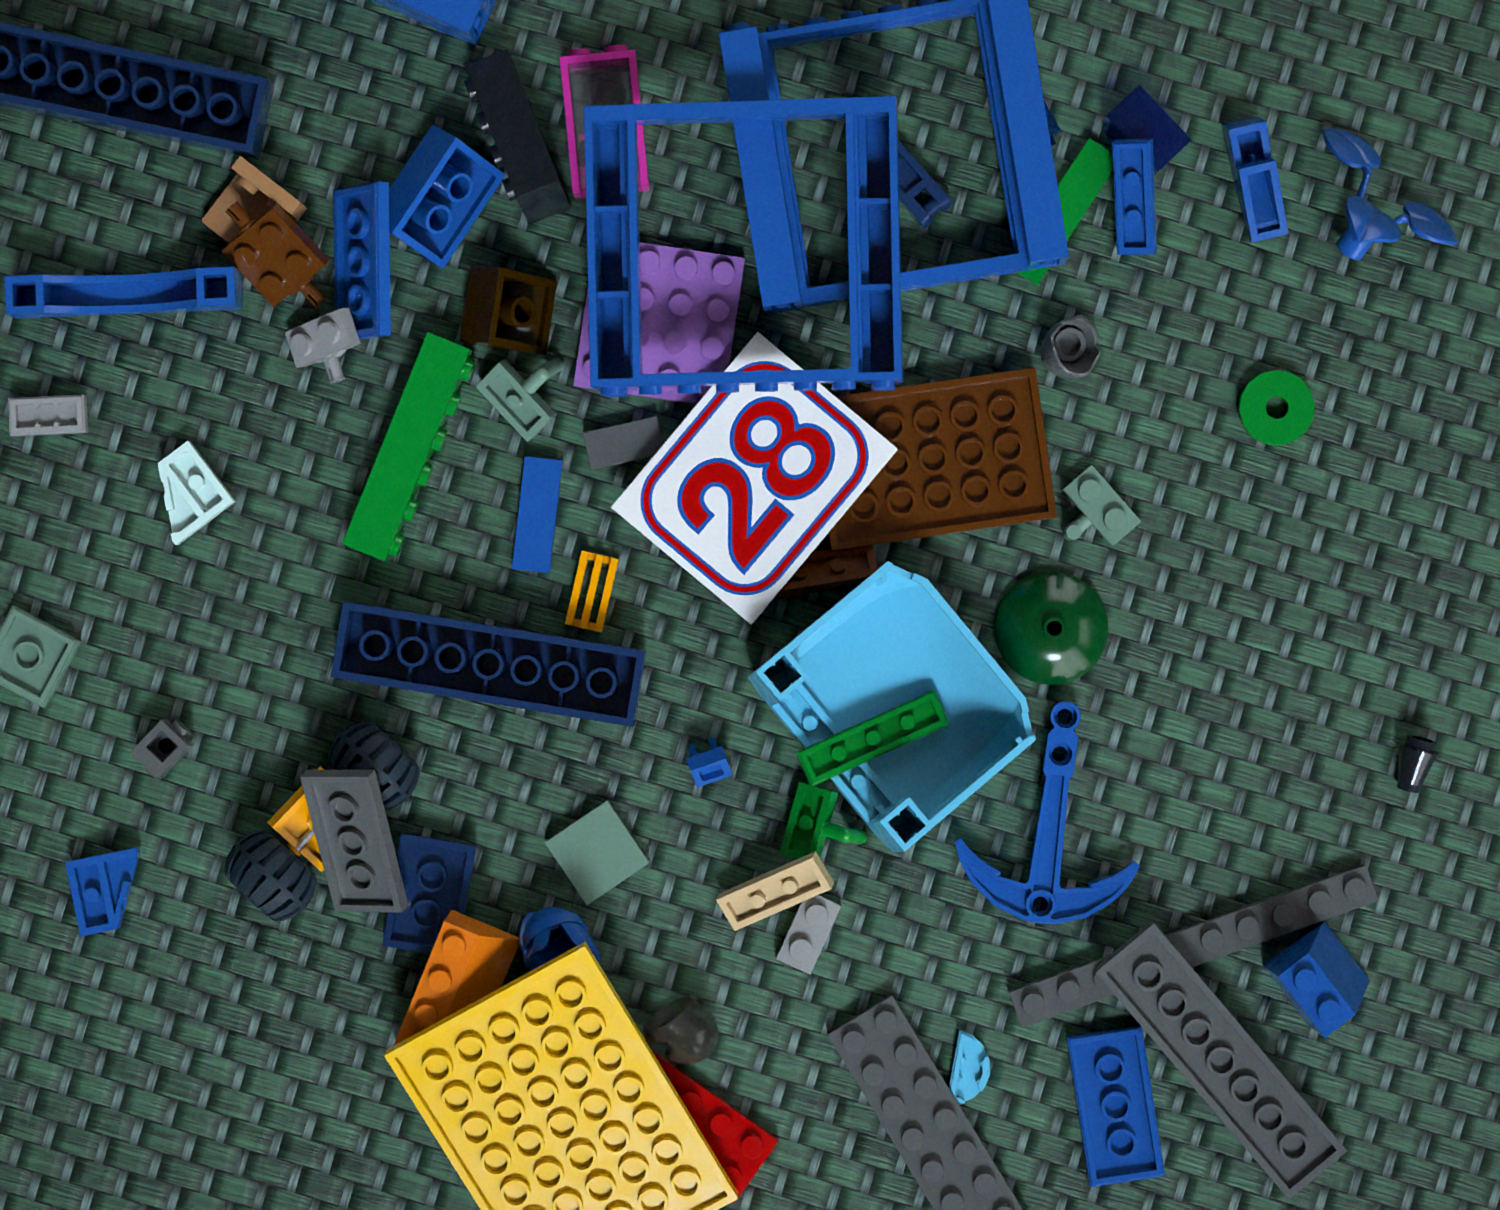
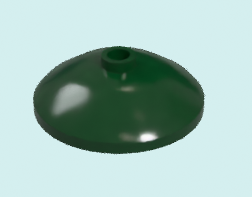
M1041 572L1017 582L1003 597L995 617V639L1005 662L1020 676L1040 684H1063L1083 676L1097 663L1106 646L1108 619L1101 599L1087 583L1067 573ZM1051 621H1057L1061 627L1060 632L1055 636L1050 635L1047 631V625Z

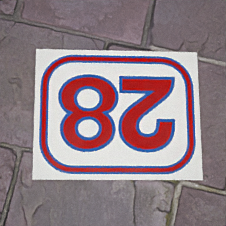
M757 332L724 372L803 369ZM817 383V390L794 391L793 384H778V391L755 392V385H739V392L716 393V386H712L611 508L752 625L898 449L820 383Z

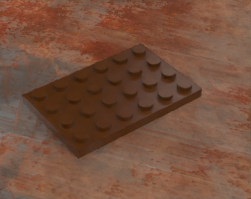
M1036 368L898 387L890 391H870L836 396L898 450L829 531L831 550L1057 518Z

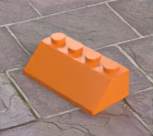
M451 910L442 924L394 1045L502 987L518 949L519 937Z

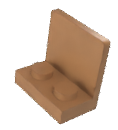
M239 156L231 167L237 172L236 176L202 218V222L229 243L237 236L238 231L241 229L225 213L236 201L252 218L264 214L278 203L295 223L298 222L308 208L247 160Z

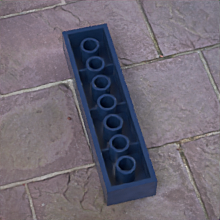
M0 22L1 106L259 160L274 91V85L268 78Z
M343 602L331 677L633 727L636 721L647 651L367 604Z

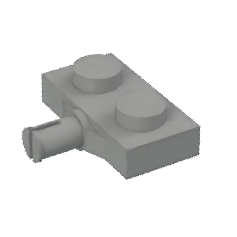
M349 308L337 309L285 332L296 368L324 362L330 384L345 380L338 358L347 349L361 344Z

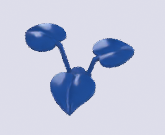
M1333 128L1320 131V134H1323L1325 144L1336 158L1351 167L1361 168L1363 172L1357 196H1350L1345 201L1346 221L1349 225L1336 242L1338 249L1344 255L1354 260H1361L1373 242L1391 243L1398 241L1402 235L1398 226L1401 223H1408L1415 234L1429 241L1448 245H1457L1459 243L1447 221L1427 205L1418 202H1407L1403 206L1405 214H1401L1393 219L1378 208H1375L1369 201L1363 199L1371 177V168H1379L1381 165L1378 153L1365 139L1354 133Z

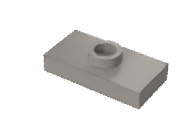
M87 395L8 398L10 436L88 433Z

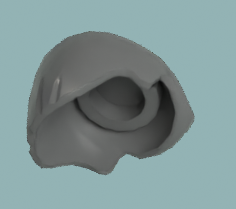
M1083 315L1072 316L1056 323L1049 329L1042 341L1041 360L1045 367L1054 375L1069 380L1079 379L1088 375L1100 355V350L1096 346L1099 340L1097 328Z

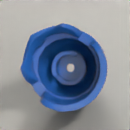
M545 907L537 912L527 913L519 931V946L522 950L524 966L528 972L585 941L598 963L600 964L601 954L579 915L561 907Z

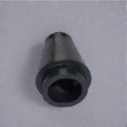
M1408 734L1405 742H1401L1397 784L1399 789L1419 793L1438 755V752L1435 751L1437 742L1412 734Z

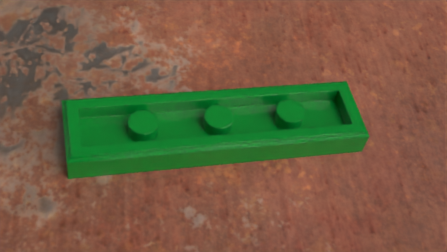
M1090 138L1058 185L1066 241L1113 172V153ZM1050 267L1022 271L1017 274L1038 286Z
M932 690L795 753L810 787H813L949 725V722L935 691Z

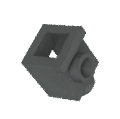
M168 719L160 720L130 754L156 779L163 778L194 746L188 739L192 732L177 719L172 723ZM165 738L173 741L174 748L170 753L165 752L162 748V742Z

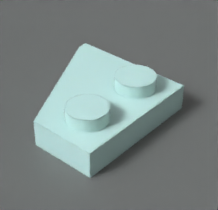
M186 441L158 463L160 479L165 491L166 511L169 513L171 523V538L175 545L181 544L236 502L191 441Z

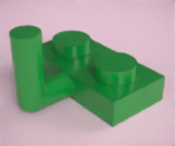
M799 782L779 855L796 860L816 851L819 858H821L826 837L845 843L863 844L867 841L868 835L863 829L848 828L830 822L838 792L816 785L810 787L809 783Z

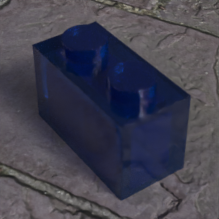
M1140 85L1106 115L1102 121L1106 126L1104 133L1111 141L1115 139L1153 138L1154 176L1191 141L1187 134Z

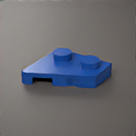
M140 847L65 862L80 937L121 927L140 856Z

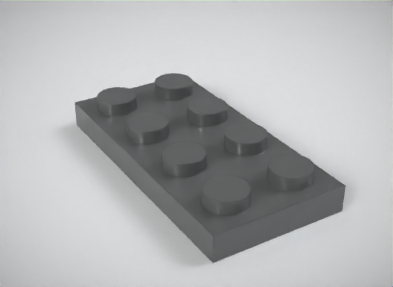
M306 770L300 778L334 910L339 912L402 913L408 906V901L375 770Z

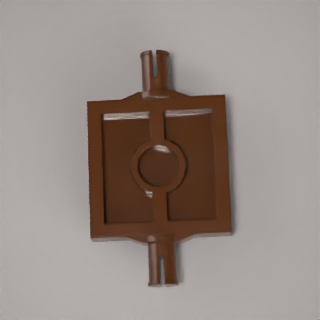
M238 201L234 202L225 211L241 229L238 231L237 236L225 245L221 252L273 307L288 295L299 291L314 308L326 298L311 280L314 274L322 269L330 259L278 203L264 214L254 216L253 218L240 206Z

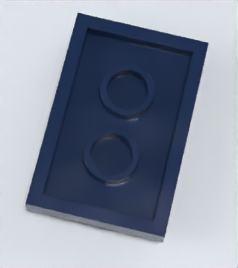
M401 833L397 861L408 906L402 913H387L382 946L431 954L442 924L450 911L454 910L461 914H466L477 845Z

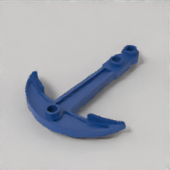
M1068 701L1056 703L1049 713V720L1053 727L1046 735L1042 772L1045 777L1027 880L1020 882L1000 876L1001 872L976 856L961 838L955 840L957 854L971 883L994 906L1022 920L1040 924H1059L1092 915L1118 898L1133 880L1140 865L1133 861L1111 875L1088 881L1087 887H1060L1069 780L1074 774L1078 736L1074 729L1081 720L1079 708ZM1067 709L1071 713V719L1067 723H1060L1057 714L1060 710ZM1058 746L1066 750V756L1061 761H1056L1052 756L1053 750ZM1044 897L1047 904L1043 910L1038 911L1033 908L1035 898Z

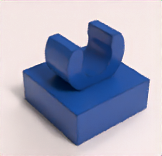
M714 738L708 739L710 750L700 754L697 752L694 744L689 746L691 757L686 758L697 788L733 776L723 747H718Z

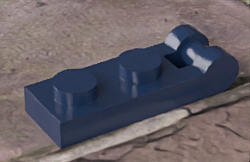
M898 140L899 201L913 219L925 229L933 222L931 218L940 210L944 212L953 203ZM925 190L931 198L921 206L915 200V197Z

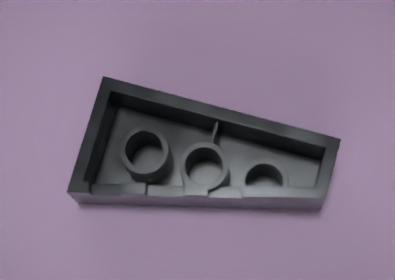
M505 49L467 64L466 68L470 79L465 80L464 83L472 103L479 100L483 111L477 113V117L484 135L492 133L495 145L490 146L489 149L497 168L504 166L508 178L503 179L502 183L509 200H518L528 224L570 209V204L559 181L556 168L545 145V140L509 50Z

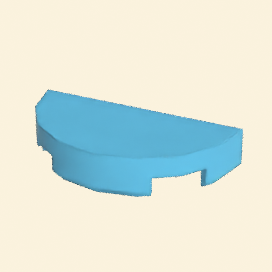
M959 1029L948 1087L958 1104L961 1105L965 1101L974 1098L985 1088L990 1076V1060L983 1044L974 1035Z

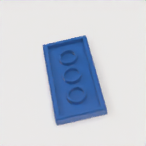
M376 181L335 189L333 191L335 310L341 308L350 309L359 340L391 336L389 182Z
M1141 1025L1067 1035L1066 1041L1089 1186L1096 1187L1165 1176Z

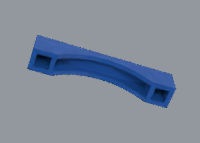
M235 267L193 268L180 271L130 275L4 276L6 315L16 319L243 309L242 273Z

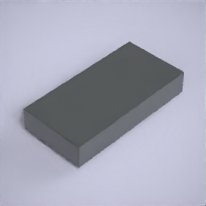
M657 416L583 433L591 470L653 457L663 446Z

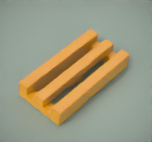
M581 551L566 616V625L603 632L619 559ZM588 560H592L595 562L582 619H575ZM602 563L609 564L597 621L592 623L589 622Z

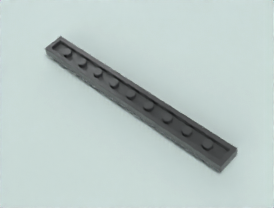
M1361 864L1165 934V936L1191 967H1195L1379 900L1367 866ZM1111 954L1008 990L1021 1028L1113 996V992L1093 970Z

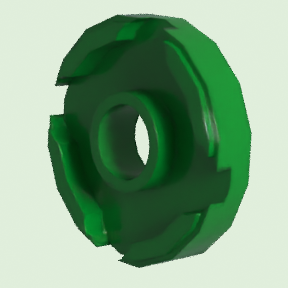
M1272 370L1259 374L1246 384L1239 396L1237 412L1242 426L1245 428L1244 430L1251 438L1264 445L1280 446L1294 442L1306 433L1313 421L1315 403L1311 390L1301 378L1291 372ZM1273 397L1281 399L1286 406V412L1280 419L1270 417L1266 411V404Z

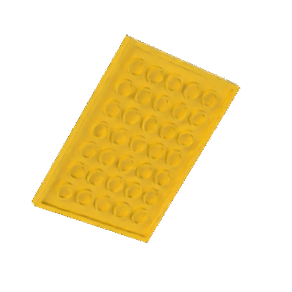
M586 941L385 1050L384 1057L480 1210H718L738 1199L736 1188Z

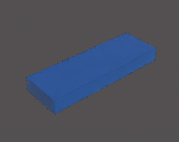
M1153 138L1115 139L1112 141L1117 255L1155 254L1157 252Z
M528 456L524 458L512 569L542 573L551 572L563 467L562 460Z

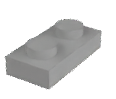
M817 895L801 902L776 959L811 975L842 905L822 895Z

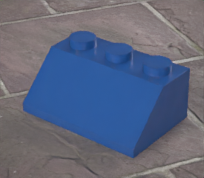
M432 124L389 189V233L444 269L506 175L458 138Z

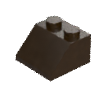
M471 266L460 341L488 348L546 356L557 281L501 267Z

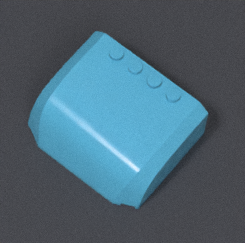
M888 561L751 673L748 679L758 694L803 748L927 692L935 691L949 725L830 778L831 782L874 834L895 853L905 852L1031 745L1036 740V737L1032 732L1026 697L930 581L918 574H912L892 565L893 563Z

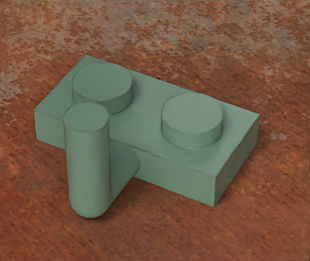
M555 357L539 366L524 380L509 362L504 359L485 376L476 388L528 442L557 415L536 391L547 379L562 371L564 363L560 358Z
M1093 465L1086 468L1062 489L1081 512L1063 530V537L1068 541L1080 538L1082 532L1093 525L1107 543L1113 547L1141 523V520Z

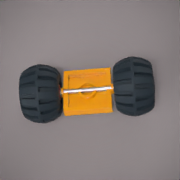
M361 721L350 725L340 732L332 743L327 758L328 766L331 770H375L385 811L398 807L411 796L417 786L420 775L418 765L405 753L404 749L369 721ZM303 786L267 822L289 842L287 846L290 850L270 832L258 830L247 834L234 844L224 866L226 878L238 891L266 916L278 922L293 918L308 906L316 889V875L298 857L302 854L319 871H324Z

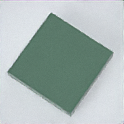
M12 606L0 628V685L42 708H46L82 641L17 606Z
M609 800L545 842L586 905L650 863Z

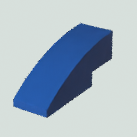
M1257 116L1222 125L1232 176L1250 242L1253 243L1289 234L1276 160L1272 158L1266 121Z

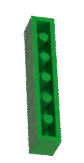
M427 332L342 542L343 545L389 562L391 556L397 557L405 540V536L400 534L405 521L412 522L419 506V501L415 500L419 486L426 487L434 466L429 464L434 450L440 452L447 437L448 431L443 429L448 415L454 417L460 405L462 396L457 394L461 382L462 380L468 382L473 373L476 360L471 359L474 352L470 349Z

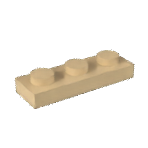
M814 851L719 893L716 901L734 931L831 890L834 881L817 852Z

